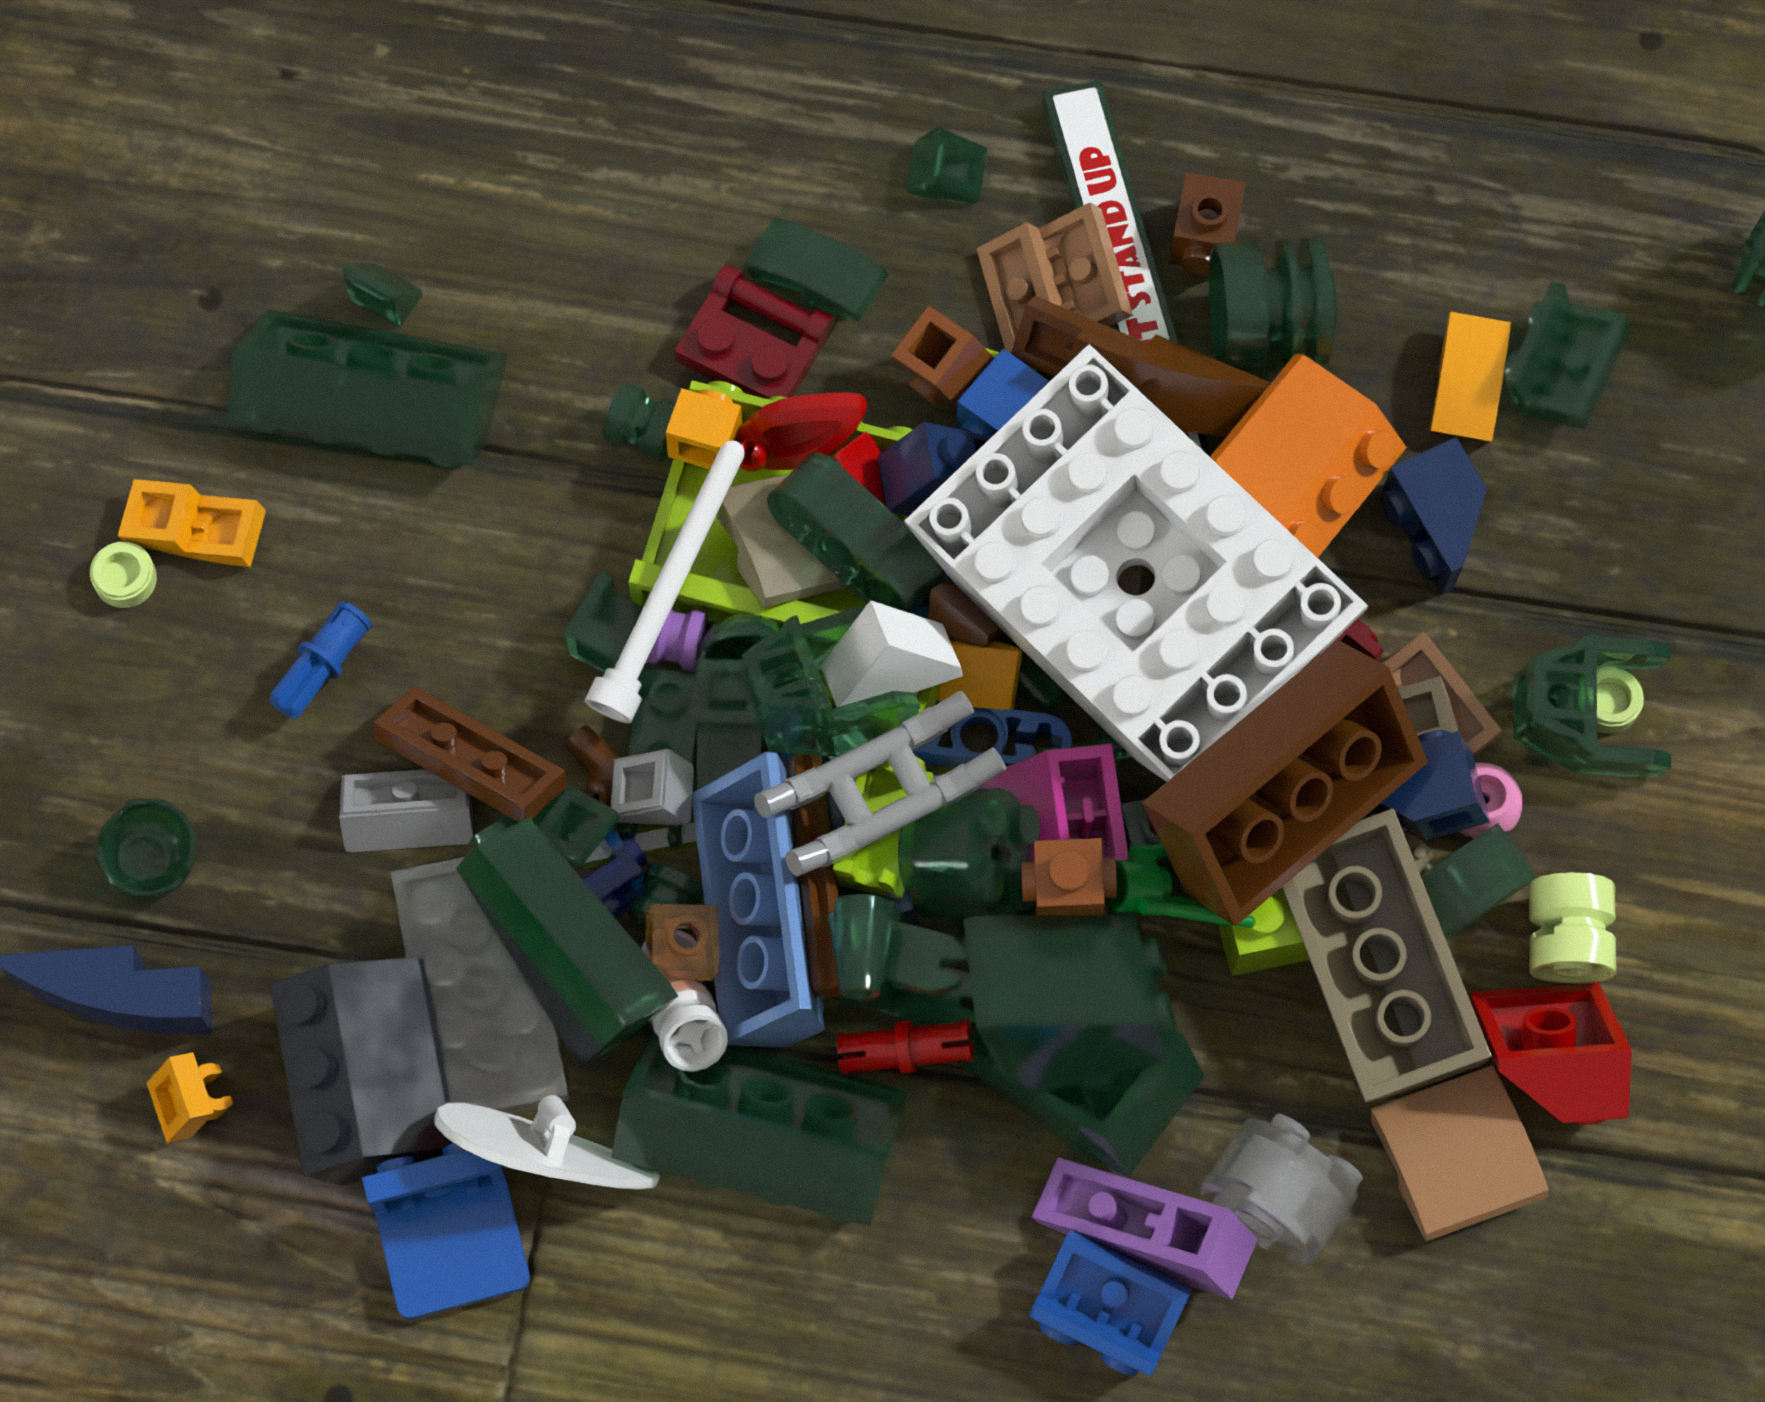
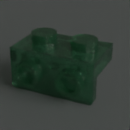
M1551 282L1543 301H1536L1530 311L1527 322V335L1520 350L1511 353L1505 366L1504 384L1509 388L1516 413L1586 429L1631 330L1628 316L1570 303L1565 284Z

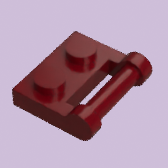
M725 264L717 274L711 292L674 351L675 361L714 381L733 384L745 394L765 399L772 396L794 397L830 336L835 323V316L819 308L811 312L743 279V271ZM735 301L802 334V337L795 347L726 313L728 308Z

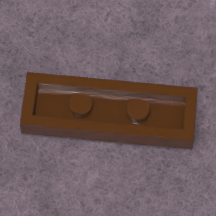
M415 686L373 721L375 741L523 825L530 822L566 788L564 769Z

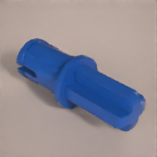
M340 601L309 642L303 641L297 647L300 657L271 692L270 703L277 711L288 718H298L328 678L337 679L342 674V663L355 645L359 643L372 627L369 618L355 606Z

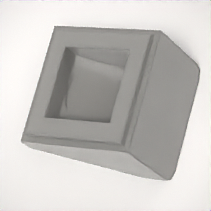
M670 749L614 759L610 820L615 823L658 825L689 823L691 820L694 777L692 764Z

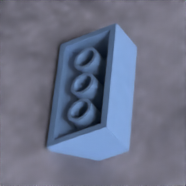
M773 752L761 754L692 793V806L718 1015L721 1017L727 1030V1045L787 1048L825 1030L823 999L813 994L810 982L799 876H794L790 872L786 863L787 852L796 849L792 810L788 809L768 818H763L758 813L754 803L756 793L779 785L789 778L778 754Z

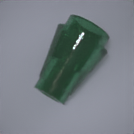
M865 894L839 897L834 901V912L827 917L837 977L840 982L839 993L841 996L851 999L878 997L880 995V983L883 979L895 918L888 913V901L882 897Z

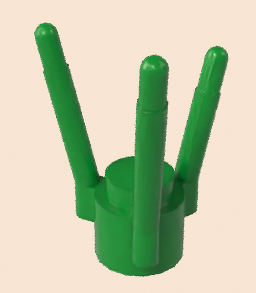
M1161 842L1153 845H1131L1128 860H1115L1117 898H1105L1106 905L1110 911L1114 913H1141L1144 916L1165 915L1227 926L1232 925L1189 896L1171 895L1172 880L1170 873L1166 867L1158 866L1156 863V859L1167 856ZM1248 915L1236 926L1252 928L1256 920L1253 916Z

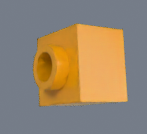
M681 388L666 430L668 457L710 469L720 447L727 441H736V435L742 426L741 405L734 404L728 396L714 390L704 389L696 393Z

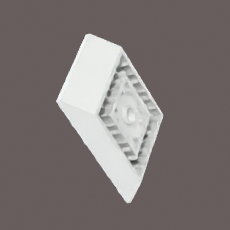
M1090 344L904 520L908 528L955 585L1137 762L1166 782L1323 653L1368 608V605ZM1134 565L1148 568L1155 576L1152 588L1142 595H1130L1121 590L1118 585V579L1126 568Z

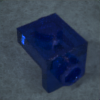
M608 821L598 826L596 831L599 844L611 862L562 893L566 910L580 931H583L593 923L597 927H603L612 923L627 911L630 906L627 901L646 890L643 871L641 870L642 867L648 864L645 855L629 832L626 831L618 836Z

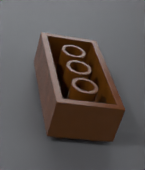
M1337 640L1143 801L1142 804L1186 895L1233 926H1236L1424 767L1428 760L1389 667Z

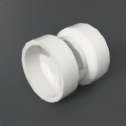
M678 980L658 990L651 999L648 1011L651 1024L655 1033L659 1036L660 1046L668 1062L682 1071L705 1069L717 1062L726 1050L728 1036L725 1025L716 1011L715 1002L707 988L694 980Z

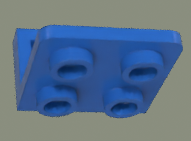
M455 1143L442 1149L443 1156L418 1163L414 1156L394 1158L379 1164L376 1167L377 1174L362 1177L367 1202L377 1219L397 1310L407 1320H415L524 1290L530 1282L529 1269L503 1165L483 1159L464 1150Z

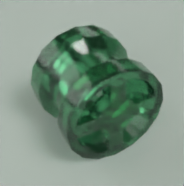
M649 864L643 874L645 888L640 897L631 900L627 909V915L641 926L655 933L671 929L681 930L688 934L691 928L688 919L689 914L694 906L702 904L704 900L702 884L674 868L661 864Z

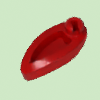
M848 392L820 393L783 398L763 406L745 421L736 435V441L744 448V458L740 467L748 472L760 471L762 468L790 470L806 467L828 457L847 441L863 421L867 410L866 398L860 394Z

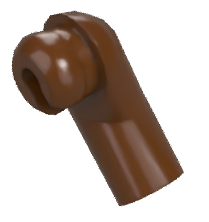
M584 725L569 738L566 743V749L588 769L585 791L581 792L580 796L582 806L592 815L607 817L610 816L614 759L622 757L590 726Z

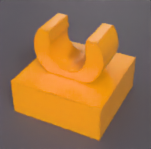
M193 1052L169 1057L146 1083L167 1143L192 1138L207 1120L219 1118L233 1104L231 1096L219 1099L208 1096L205 1085L217 1079L222 1073L221 1066L215 1063H206L198 1067Z

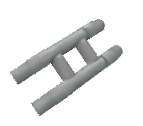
M958 691L934 707H929L916 716L902 722V725L817 768L813 767L799 775L786 779L779 785L755 794L754 803L758 813L763 818H768L785 810H793L806 805L830 791L848 826L844 825L818 837L813 842L788 851L786 863L794 876H800L819 867L825 868L857 853L859 849L919 818L966 797L979 789L980 785L1006 770L1001 756L992 747L968 763L957 766L930 783L915 757L912 749L915 750L947 732L948 728L974 713L973 706L963 691ZM888 761L907 796L871 813L853 779Z

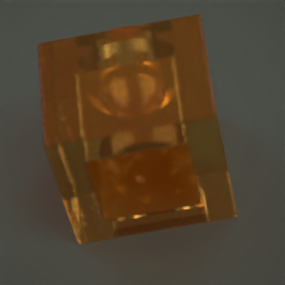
M652 904L646 914V980L712 981L719 972V905ZM677 928H690L693 930L697 937L696 946L692 948L679 946L675 941L674 931Z

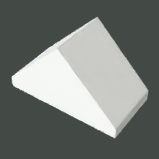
M871 600L821 663L823 675L840 717L963 676L961 666L942 623Z

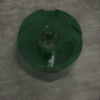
M981 788L947 807L943 806L902 827L898 841L899 874L903 887H914L921 904L911 905L917 914L929 921L1007 920L1013 917L1019 910L1031 909L1035 901L1023 902L1021 861H1029L1030 845L1039 836L1040 821L1035 808L1031 805H1022L1017 797L1006 789Z

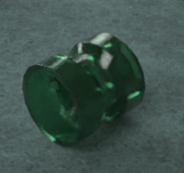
M625 382L616 393L610 405L603 427V439L619 446H625L629 443L639 446L644 456L663 462L668 457L666 430L676 402L666 398L657 402L648 398L644 389Z

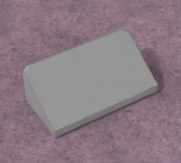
M426 769L342 776L339 819L344 848L347 852L469 844L473 841L472 795Z

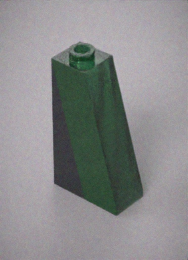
M530 817L509 828L505 826L503 821L496 822L469 840L473 849L456 867V870L580 1068L633 1039L679 997L669 981Z

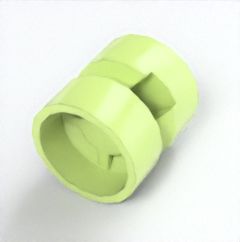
M1569 872L1544 875L1531 881L1529 884V920L1532 924L1539 927V930L1532 933L1529 938L1530 974L1534 978L1558 984H1586L1601 982L1614 977L1616 974V938L1611 932L1606 930V927L1613 924L1616 919L1615 884L1612 880L1595 874Z

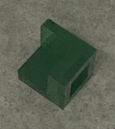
M601 571L564 630L569 655L605 673L607 668H615L643 607L617 594L614 577L604 571Z

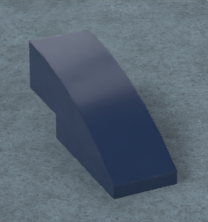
M134 945L0 955V968L15 986L47 1004L82 1018L128 1030L162 1034H212L211 983L201 966L145 970V962Z

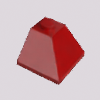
M1599 983L1470 992L1471 1005L1498 1071L1562 1123L1576 1122L1584 1125H1594L1604 1120L1629 1118L1632 1048Z

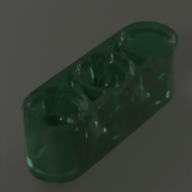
M821 453L810 454L768 494V507L775 520L866 604L871 600L912 613L930 595L931 589L944 580L945 571L908 526L842 466L827 455Z

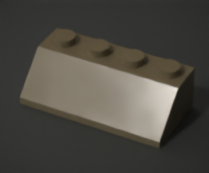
M1394 808L1360 820L1282 886V890L1364 1103L1422 1088L1484 1065L1492 1055Z

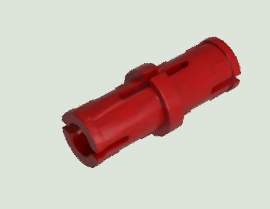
M962 1019L959 1022L912 1027L911 1021H901L895 1023V1029L850 1034L845 1032L838 1033L837 1054L857 1051L865 1052L843 1055V1059L838 1060L841 1074L850 1075V1073L899 1068L901 1074L915 1073L918 1065L958 1061L973 1062L974 1041L946 1043L949 1041L968 1040L969 1036L973 1034L970 1020Z

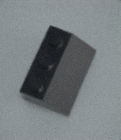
M409 957L328 964L270 983L303 1176L342 1186L362 1180V1177L377 1174L376 1167L385 1161L399 1157L414 1156L417 1162L442 1155V1149L454 1143L446 1138L435 1126L434 1117L438 1107L451 1103L424 959Z

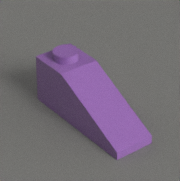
M1057 1158L1032 1215L1036 1222L1065 1235L1071 1229L1186 1286L1233 1300L1257 1242L1256 1236L1229 1208L1062 1158Z

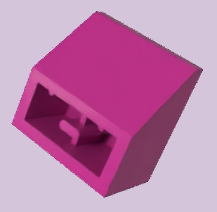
M1112 743L1047 750L1006 767L1005 771L980 785L996 904L1023 901L1021 861H1034V841L1101 838L1102 858L1128 860L1129 855Z

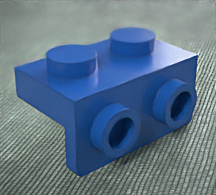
M1070 1229L1040 1294L1031 1308L1029 1316L1040 1322V1330L1048 1337L1067 1345H1076L1077 1341L1101 1352V1360L1121 1373L1135 1376L1140 1371L1152 1376L1192 1288Z

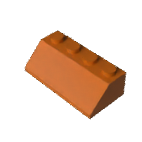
M1295 354L1210 458L1318 558L1407 447L1374 402L1304 354Z

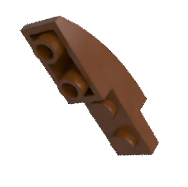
M1035 295L1026 304L1011 351L1013 356L1026 365L1055 377L1090 344L1180 430L1217 437L1228 436L1270 383L1155 334L1149 343H1146Z

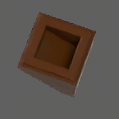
M950 577L931 589L928 619L942 623L949 640L986 646L1005 633L955 585Z

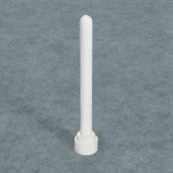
M727 441L720 447L615 668H607L603 677H595L584 700L589 707L611 719L623 723H631L642 701L641 696L638 695L642 684L637 679L744 458V448L739 442Z

